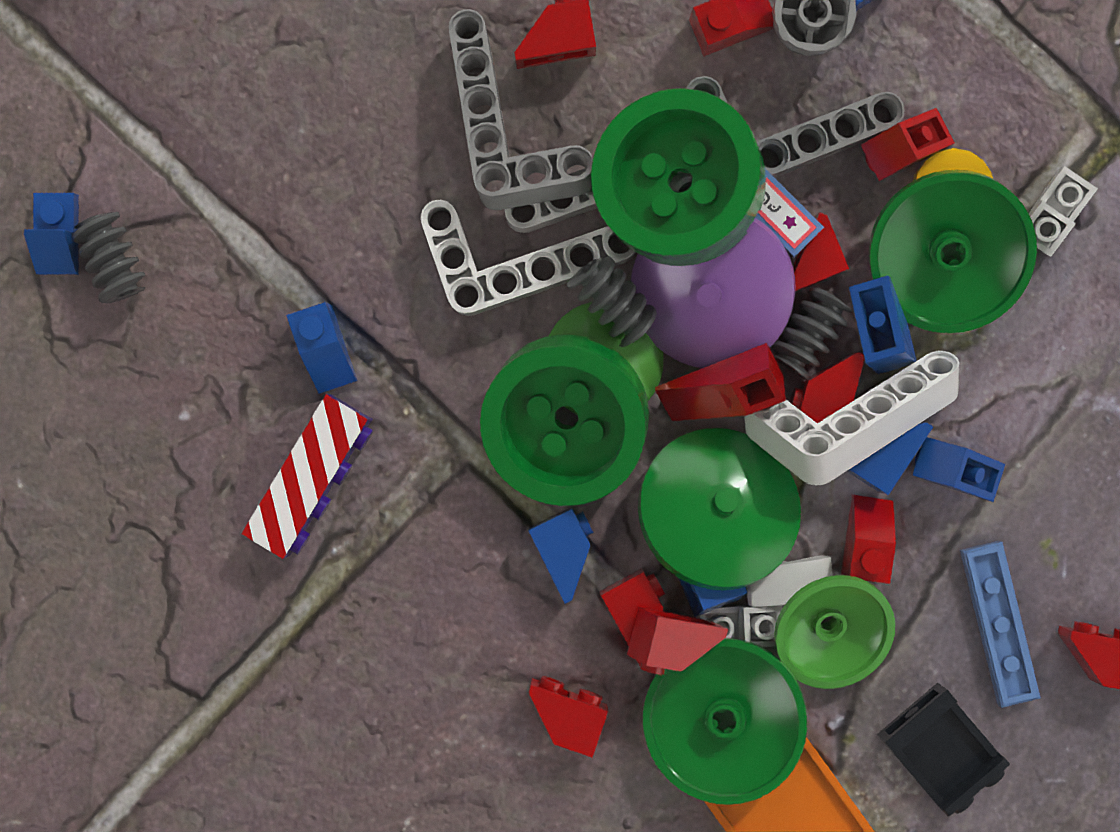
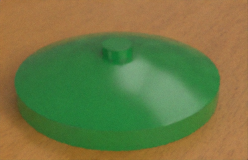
M967 170L934 172L904 186L881 210L875 221L869 241L870 272L873 280L887 275L891 278L907 323L937 333L971 331L1001 317L1024 293L1036 263V233L1033 222L1024 205L1006 186L997 180Z
M707 428L678 437L663 448L647 469L640 486L638 517L647 545L656 559L672 574L683 581L701 588L733 590L762 580L785 560L798 536L801 521V504L797 486L789 469L751 440L747 434L730 429Z
M723 639L683 671L665 669L664 675L656 674L650 684L644 702V736L656 766L678 789L696 799L709 803L741 804L756 800L772 792L794 770L804 749L807 737L808 715L806 703L794 675L770 651L742 639Z

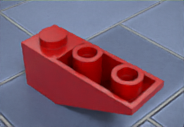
M767 343L655 387V392L672 421L748 416L786 401L783 373Z

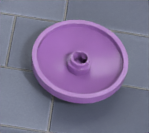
M756 218L748 228L747 234L733 248L715 259L696 265L669 266L652 262L650 259L638 254L631 276V281L636 285L635 293L644 294L646 305H652L657 310L656 318L646 334L665 354L684 364L699 368L710 366L765 343L770 348L783 332L789 320L795 299V275L790 257L774 232Z

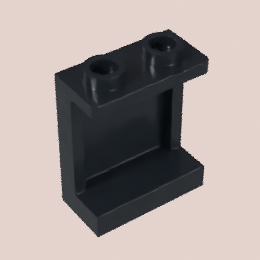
M936 683L877 735L947 816H951L954 812L958 814L966 810L973 803V796L981 789L998 783L1003 778L1004 770L1010 763L993 747L959 707L958 701L945 687Z

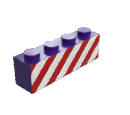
M326 394L241 534L282 559L289 557L292 552L298 555L311 535L305 531L313 517L320 520L331 502V499L327 497L334 483L340 486L350 472L352 464L347 461L354 449L356 448L361 451L370 439L373 430L368 428L373 419L334 395Z

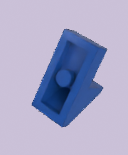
M33 193V229H24V237L36 274L79 275V244L73 240V234L78 230L74 229V226L79 223V195L75 193Z

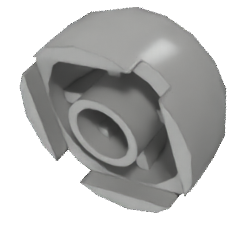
M775 0L772 8L773 28L780 42L790 51L804 56L823 55L837 48L851 32L856 18L855 0Z

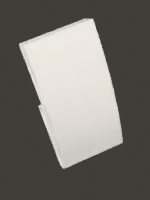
M1063 165L1029 212L1036 233L1037 248L1050 257L1075 226L1074 220L1098 189Z
M820 555L789 562L783 561L765 578L746 587L748 606L785 605L802 587L815 580L833 576L831 557Z
M729 605L697 616V618L708 619L727 628L726 638L742 639L761 647L775 646V625L783 608L782 605L765 607Z

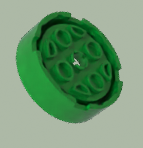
M675 88L654 92L634 101L611 121L602 134L594 153L591 184L594 200L602 218L629 249L659 264L689 266L715 259L726 253L743 239L758 211L761 210L766 188V173L756 139L749 125L736 109L712 94L694 89ZM681 171L682 173L690 174L692 176V184L688 190L678 193L670 188L671 181L677 175V172Z
M570 334L553 335L535 340L520 348L499 370L490 384L482 403L480 432L490 463L502 479L512 488L538 502L557 506H574L603 498L617 489L629 477L637 465L643 450L649 423V406L644 386L634 368L622 355L612 348L610 350L599 343L588 340V337ZM563 406L572 407L578 414V421L573 426L561 423L556 419L557 409Z

